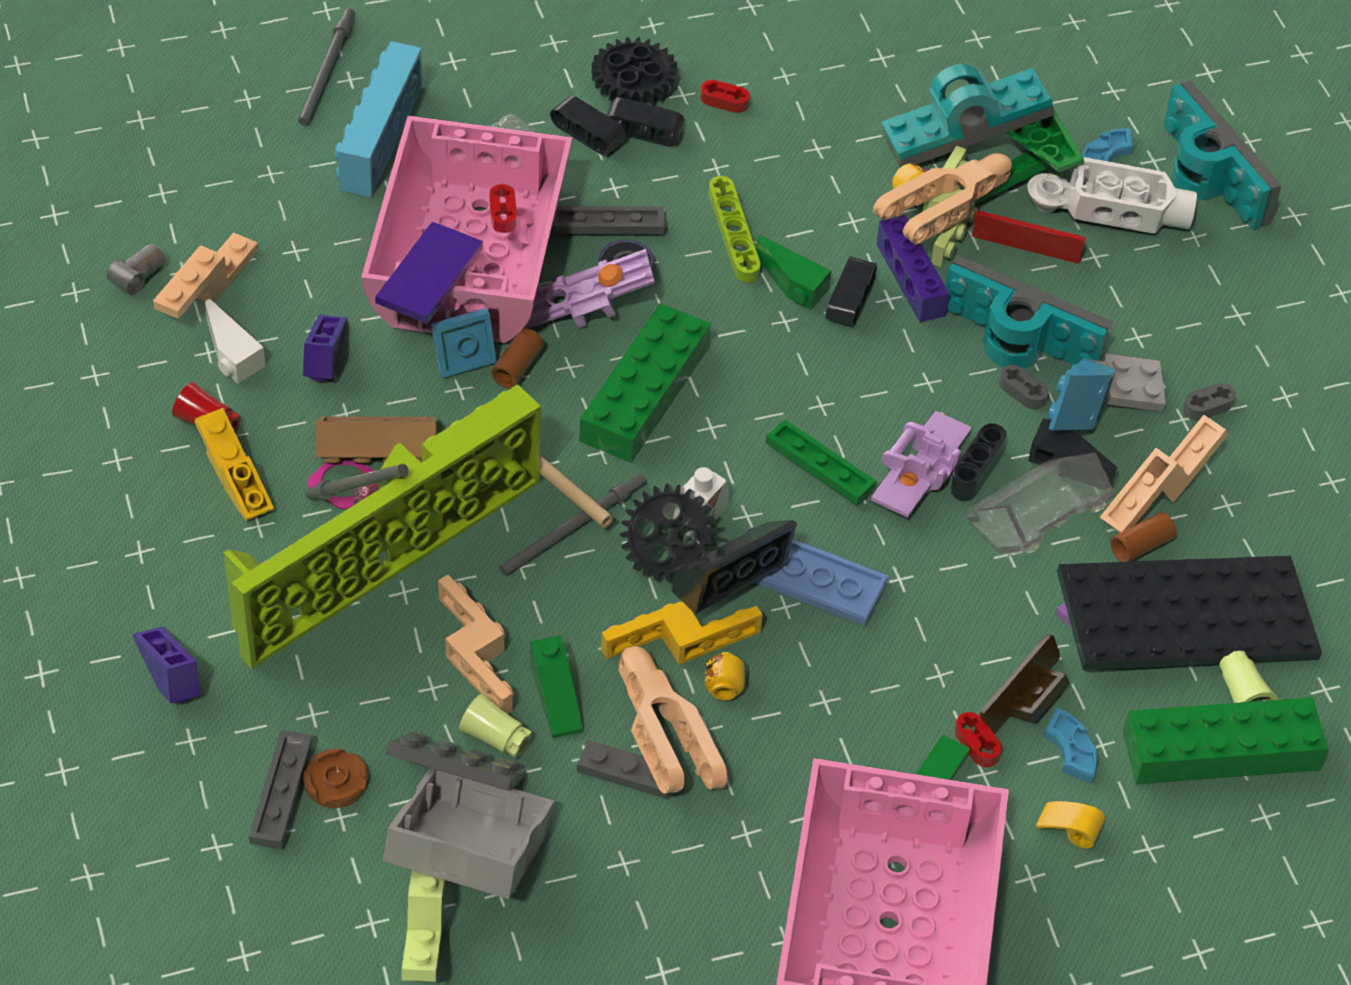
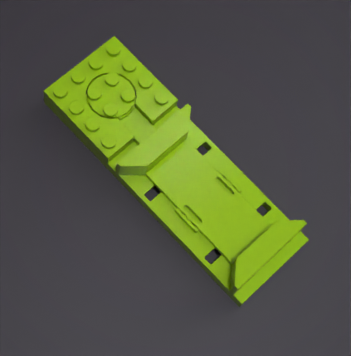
M517 384L508 391L501 392L495 399L484 406L477 407L463 419L453 422L444 431L429 437L422 444V463L401 443L395 445L381 469L405 464L408 467V474L406 476L380 482L379 490L263 563L259 564L249 553L230 549L223 552L232 627L238 633L240 658L253 669L539 484L541 405ZM388 549V559L383 562L380 559V554ZM299 607L300 616L292 620L291 611Z

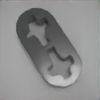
M1007 365L1001 370L999 385L1003 391L1029 409L1035 410L1045 406L1049 390L1043 382L1018 365Z
M1224 383L1214 384L1191 392L1185 398L1183 406L1184 415L1191 420L1199 421L1203 415L1209 418L1227 412L1233 407L1236 392L1230 385Z

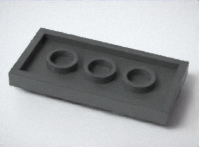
M417 732L401 735L399 738L388 743L387 755L504 790H510L523 783L526 772L524 769L517 768L518 763L515 761L501 758L497 762L487 759L488 754L478 750H469V753L457 750L458 745L451 742L439 741L438 744L429 742L426 735Z

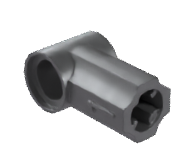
M152 243L145 246L127 261L123 259L114 261L107 271V279L129 295H134L143 287L145 278L166 263L165 256L160 251V248Z

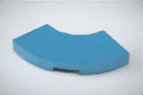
M1116 129L1100 134V138L1087 144L1082 153L1083 158L1111 162L1114 158L1121 155L1132 154L1131 129Z
M1056 707L1045 730L1044 737L1054 742L1061 750L1064 759L1062 772L1092 784L1097 768L1096 747L1086 733L1087 729L1071 714Z

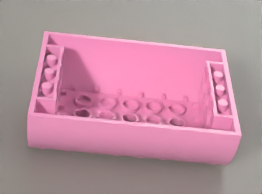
M407 116L361 276L366 297L377 314L392 328L432 333L431 323L486 308L490 313L494 342L506 343L520 333L529 321L533 310L572 146V137ZM498 184H507L515 191L517 226L508 233L497 232L491 225L489 193L490 189ZM500 197V202H505V197ZM477 207L486 208L484 211H476L475 209ZM501 214L502 220H507L506 214ZM433 221L482 240L483 249L426 324L376 304L375 296Z
M813 758L776 985H987L1009 789ZM894 862L900 863L904 866L905 870L893 872L888 868V865ZM891 918L897 923V926L885 928L881 925L880 920Z

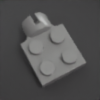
M1105 354L1102 361L1089 359L1090 361L1116 369L1107 397V405L1160 412L1164 410L1166 400L1160 361Z

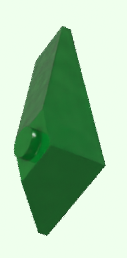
M1055 109L1054 116L1006 132L1058 172L1085 163L1083 156Z

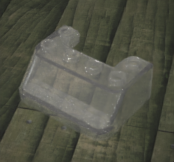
M1095 452L1052 459L1042 463L969 507L964 513L969 523L999 553H1007L1008 556L1019 552L1029 554L1040 548L1039 543L1047 535L1046 530L1051 527L1058 528L1069 522L1068 517L1072 514H1081L1089 509L1091 513L1105 508L1107 506L1106 501L1116 496Z

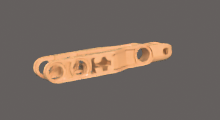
M994 153L979 161L976 159L971 160L958 168H932L882 195L876 201L873 213L885 221L894 216L898 217L908 208L914 205L919 206L941 193H952L964 186V190L914 216L906 223L903 229L905 238L915 245L920 244L967 218L971 202L986 195L993 188L1008 180L1012 162L1008 156Z
M638 646L626 648L621 655L618 671L637 712L631 732L659 790L666 794L676 793L683 789L684 773L652 708V705L655 703L662 717L671 722L685 752H689L696 766L695 772L697 776H701L705 786L710 790L724 788L727 782L726 766L696 706L673 691L665 673L657 669L647 650Z

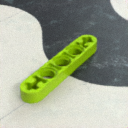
M716 176L709 182V198L734 274L742 282H753L760 275V260L734 183L726 176ZM720 188H722V190L725 191L724 196H721ZM731 206L735 210L726 212L721 210V207ZM735 225L740 227L741 230L733 232L728 230L727 227ZM742 245L748 249L740 252L735 250L734 247ZM746 261L749 270H747L746 267H743V264Z

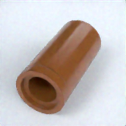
M522 329L492 368L491 376L494 381L508 389L516 386L544 347L542 338L533 330Z
M1160 512L1113 536L1110 540L1111 549L1120 562L1133 561L1173 540L1177 534L1176 527L1169 515Z

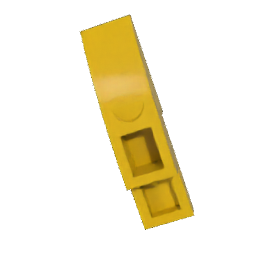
M221 408L196 418L195 425L207 448L206 454L226 492L245 521L273 511L274 507L250 457H246L224 409Z

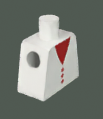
M706 467L697 469L695 475L683 486L685 492L690 488L695 491V497L700 495L705 499L702 506L709 505L712 507L711 512L707 516H713L717 519L729 506L728 482ZM675 506L673 519L679 515V506ZM688 518V520H687V522H686L685 524L690 523V522H691V518ZM689 531L685 534L694 540V531Z

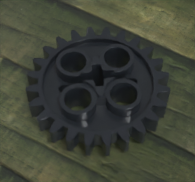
M626 37L625 43L616 39L615 46L607 43L606 50L599 49V55H594L591 73L592 81H595V88H601V95L609 93L610 101L617 97L644 103V100H648L653 104L654 97L662 100L663 93L670 94L671 88H675L678 69L677 62L674 61V55L668 54V48L660 50L659 42L652 46L650 45V39L642 43L640 37H637L635 42H631L629 37Z
M665 484L664 492L659 487L653 486L652 496L643 491V502L636 499L633 500L637 508L635 511L626 509V513L631 518L630 520L621 521V524L628 527V531L620 533V536L628 539V542L624 543L621 548L631 551L626 556V560L630 562L636 561L633 566L635 570L640 571L644 568L643 576L649 578L653 574V578L657 582H661L664 576L667 582L673 583L675 571L682 564H689L700 558L702 554L708 551V546H717V543L711 540L710 536L718 534V530L710 527L717 519L713 516H707L711 512L712 507L709 505L702 506L705 501L702 496L695 497V491L690 488L685 492L684 487L679 484L674 491L671 485ZM674 506H679V515L671 520L669 518L670 510ZM688 518H691V522L688 523V524H685V523L687 522ZM653 522V532L650 535L645 536V526L648 523ZM668 528L673 529L670 531V535L672 537L668 539L666 538V536L668 535V532L666 530ZM689 531H694V540L690 544L685 545V534ZM653 543L650 549H647V545ZM668 547V557L664 561H659L658 554L660 550Z

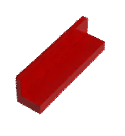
M980 210L976 212L972 237L1077 264L1080 263L1087 239L1084 236Z

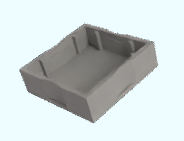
M429 768L417 785L414 797L401 808L388 827L383 862L509 899L549 833L554 800L513 788L504 790Z

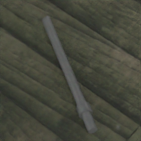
M351 8L345 9L341 20L337 21L334 27V37L298 119V122L302 125H308L343 40L348 37L351 31L350 24L355 14Z
M399 464L334 482L330 480L322 481L315 487L308 488L306 490V497L310 500L317 498L321 500L334 497L336 493L406 476L408 474V467L405 464Z
M639 473L624 484L618 483L609 489L607 495L596 502L605 510L615 503L620 504L629 498L630 493L646 483L645 478ZM581 511L499 566L500 571L507 576L592 518L584 511Z

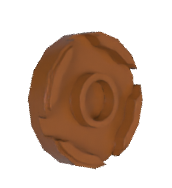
M343 749L324 750L313 756L306 770H304L305 792L313 802L322 807L334 809L347 807L358 801L366 791L368 784L366 765L358 755L345 753Z

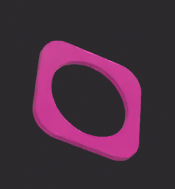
M341 457V462H326L308 479V487H315L319 482H322L324 474L335 466H354L363 474L375 470L364 463L353 462V457ZM378 483L364 486L357 494L349 497L334 496L325 500L339 509L346 510L360 502Z

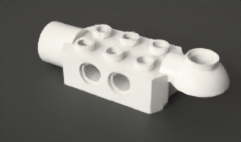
M1084 157L1085 163L1076 166L1070 183L1060 176L1043 173L1035 175L1029 180L1027 185L1029 197L1034 202V206L1041 212L1051 213L1058 208L1068 209L1073 219L1154 234L1163 225L1189 230L1193 221L1197 200V192L1175 188L1166 172Z

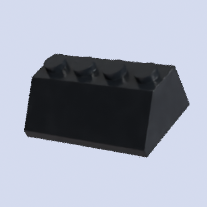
M794 520L766 522L757 528L749 529L745 534L734 540L726 541L721 547L711 552H705L700 558L691 563L682 564L675 571L671 591L694 614L699 613L785 566L797 523Z

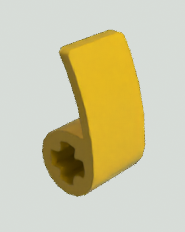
M1053 801L1045 805L1036 827L1037 829H1064L1071 843L1080 848L1089 849L1094 846L1106 818L1099 809L1090 805Z

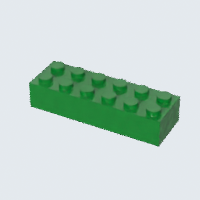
M660 303L581 416L579 442L632 463L710 347L711 323Z
M1313 697L1128 711L1123 730L1136 784L1320 771L1329 750Z

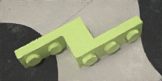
M956 146L943 168H958L967 163L965 161L967 149ZM958 189L952 193H941L924 202L923 211L962 190ZM975 201L971 202L967 218L940 233L933 246L931 259L933 265L942 267L946 258H952L957 240L961 241L966 233L967 223H972L975 219L978 209L974 207Z
M413 870L411 872L408 892V929L401 980L436 982L443 930L445 880Z

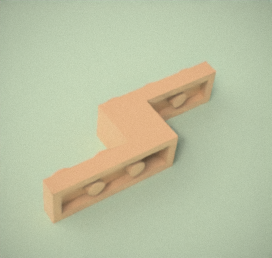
M233 233L218 252L200 245L153 300L154 309L179 319L196 298L202 301L210 299L215 303L256 254L258 243Z
M1203 415L1170 457L1155 448L1100 518L1117 532L1121 533L1138 522L1159 494L1174 503L1229 433L1226 429Z
M446 575L438 580L439 600L465 626L445 638L446 657L480 694L484 693L493 703L509 714L513 711V690L506 681H501L495 675L492 666L488 663L504 653V638L506 636L504 629L498 622H493L487 616L485 609L479 602L475 603L468 596L466 589L461 583H456L449 575Z

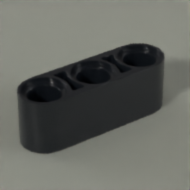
M570 95L550 111V118L556 127L600 155H608L627 138L622 125L574 95Z
M615 98L612 100L606 113L608 117L622 125L627 137L668 147L677 144L686 123L685 118L679 112L625 98Z
M852 256L848 258L828 303L825 315L827 320L851 327L855 325L873 284L877 263Z
M989 423L984 425L955 466L951 494L957 500L970 501L974 499L1001 459L1006 431L999 424Z

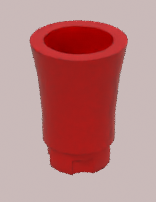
M190 382L182 389L172 409V416L194 426H196V418L221 408L224 409L235 433L241 421L239 414L233 412L232 408L211 396L196 382Z

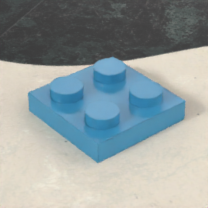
M486 308L431 323L438 371L442 378L497 362L490 313Z

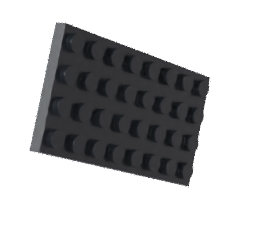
M1291 555L1059 564L1057 569L1082 670L1220 664L1223 657L1230 655L1234 651H1244L1246 656L1254 663L1319 660L1322 654Z

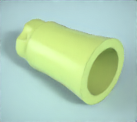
M1234 651L1230 655L1223 657L1220 661L1219 666L1223 672L1222 677L1234 703L1278 700L1276 694L1258 672L1254 662L1246 656L1244 651Z
M484 693L478 695L472 701L459 725L460 732L478 738L502 753H508L516 759L526 750L533 736V733L524 728L521 722L499 708Z

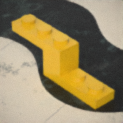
M682 601L675 604L671 603L660 610L639 615L634 620L621 625L611 626L606 631H603L601 635V651L605 658L609 659L622 654L628 647H640L662 638L676 662L680 665L761 633L763 614L756 605L749 609L738 610L733 615L721 620H713L702 627L693 612Z

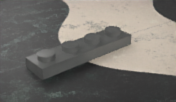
M557 206L552 234H664L663 206Z
M285 730L280 731L249 834L250 844L282 849L312 747V735Z

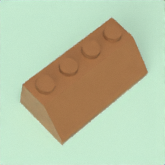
M320 416L316 421V457H323V462L329 463L341 462V457H353V462L357 463L371 462V457H383V462H385L394 446L401 443L422 463V444L429 437L437 435L438 417Z

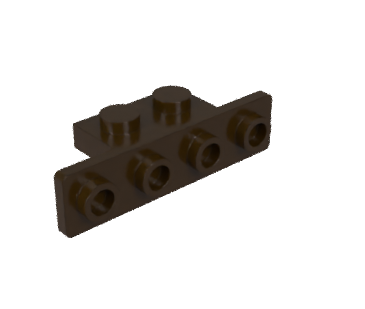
M1045 635L980 710L983 723L987 724L994 734L1009 717L1035 723L1069 684L1066 673L1050 670L1060 659L1054 635Z

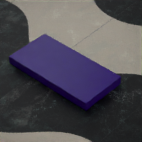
M432 221L377 293L375 303L427 324L481 252L483 241Z

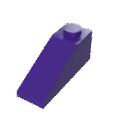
M318 315L304 343L303 376L311 377L315 381H326L333 378L339 361L347 317Z
M163 626L133 634L134 641L159 692L170 703H184L190 698L200 696L197 661Z

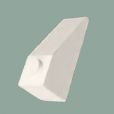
M206 300V317L218 359V367L225 376H230L235 382L240 383L265 367L264 347L212 300Z

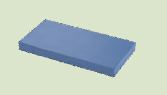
M793 539L786 565L754 583L866 626L889 583V576Z

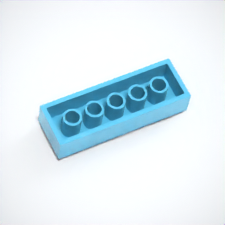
M390 41L386 51L381 52L379 66L372 71L370 85L364 88L360 106H355L353 120L351 124L346 125L344 139L342 143L339 142L335 149V159H338L336 178L340 182V191L372 198L404 129L407 116H410L423 88L422 51L420 47Z

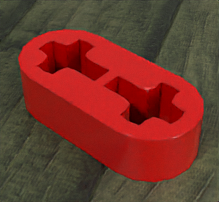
M707 80L701 85L700 99L708 106L741 113L749 108L750 93L746 88L718 80Z
M507 184L495 185L490 189L489 193L491 225L497 232L508 233L517 226L515 191ZM500 197H505V202H500ZM501 214H506L507 220H502Z
M965 712L959 715L956 720L955 735L961 744L970 748L969 756L981 767L996 765L1001 754V744L988 725L983 723L981 716L978 714ZM975 727L974 733L970 728ZM982 747L986 750L985 752H981Z

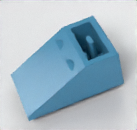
M1084 358L1077 365L1073 364L1071 370L1068 369L1066 374L1061 376L1056 391L1060 392V396L1056 403L1053 402L1047 416V419L1051 420L1049 429H1094L1099 424L1116 369Z

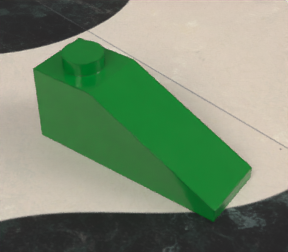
M762 235L757 237L756 251L761 265L787 298L812 310L829 291L831 270Z
M561 635L530 641V665L552 738L583 732L569 662Z

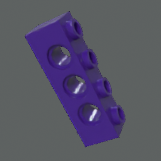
M902 215L885 221H879L876 245L919 323L946 316L949 292L922 244L915 245L905 238L903 229L908 222L906 216Z

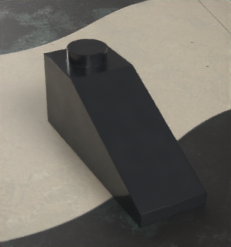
M1043 418L1032 441L1028 461L1112 490L1118 467L1075 430H1050L1051 420Z

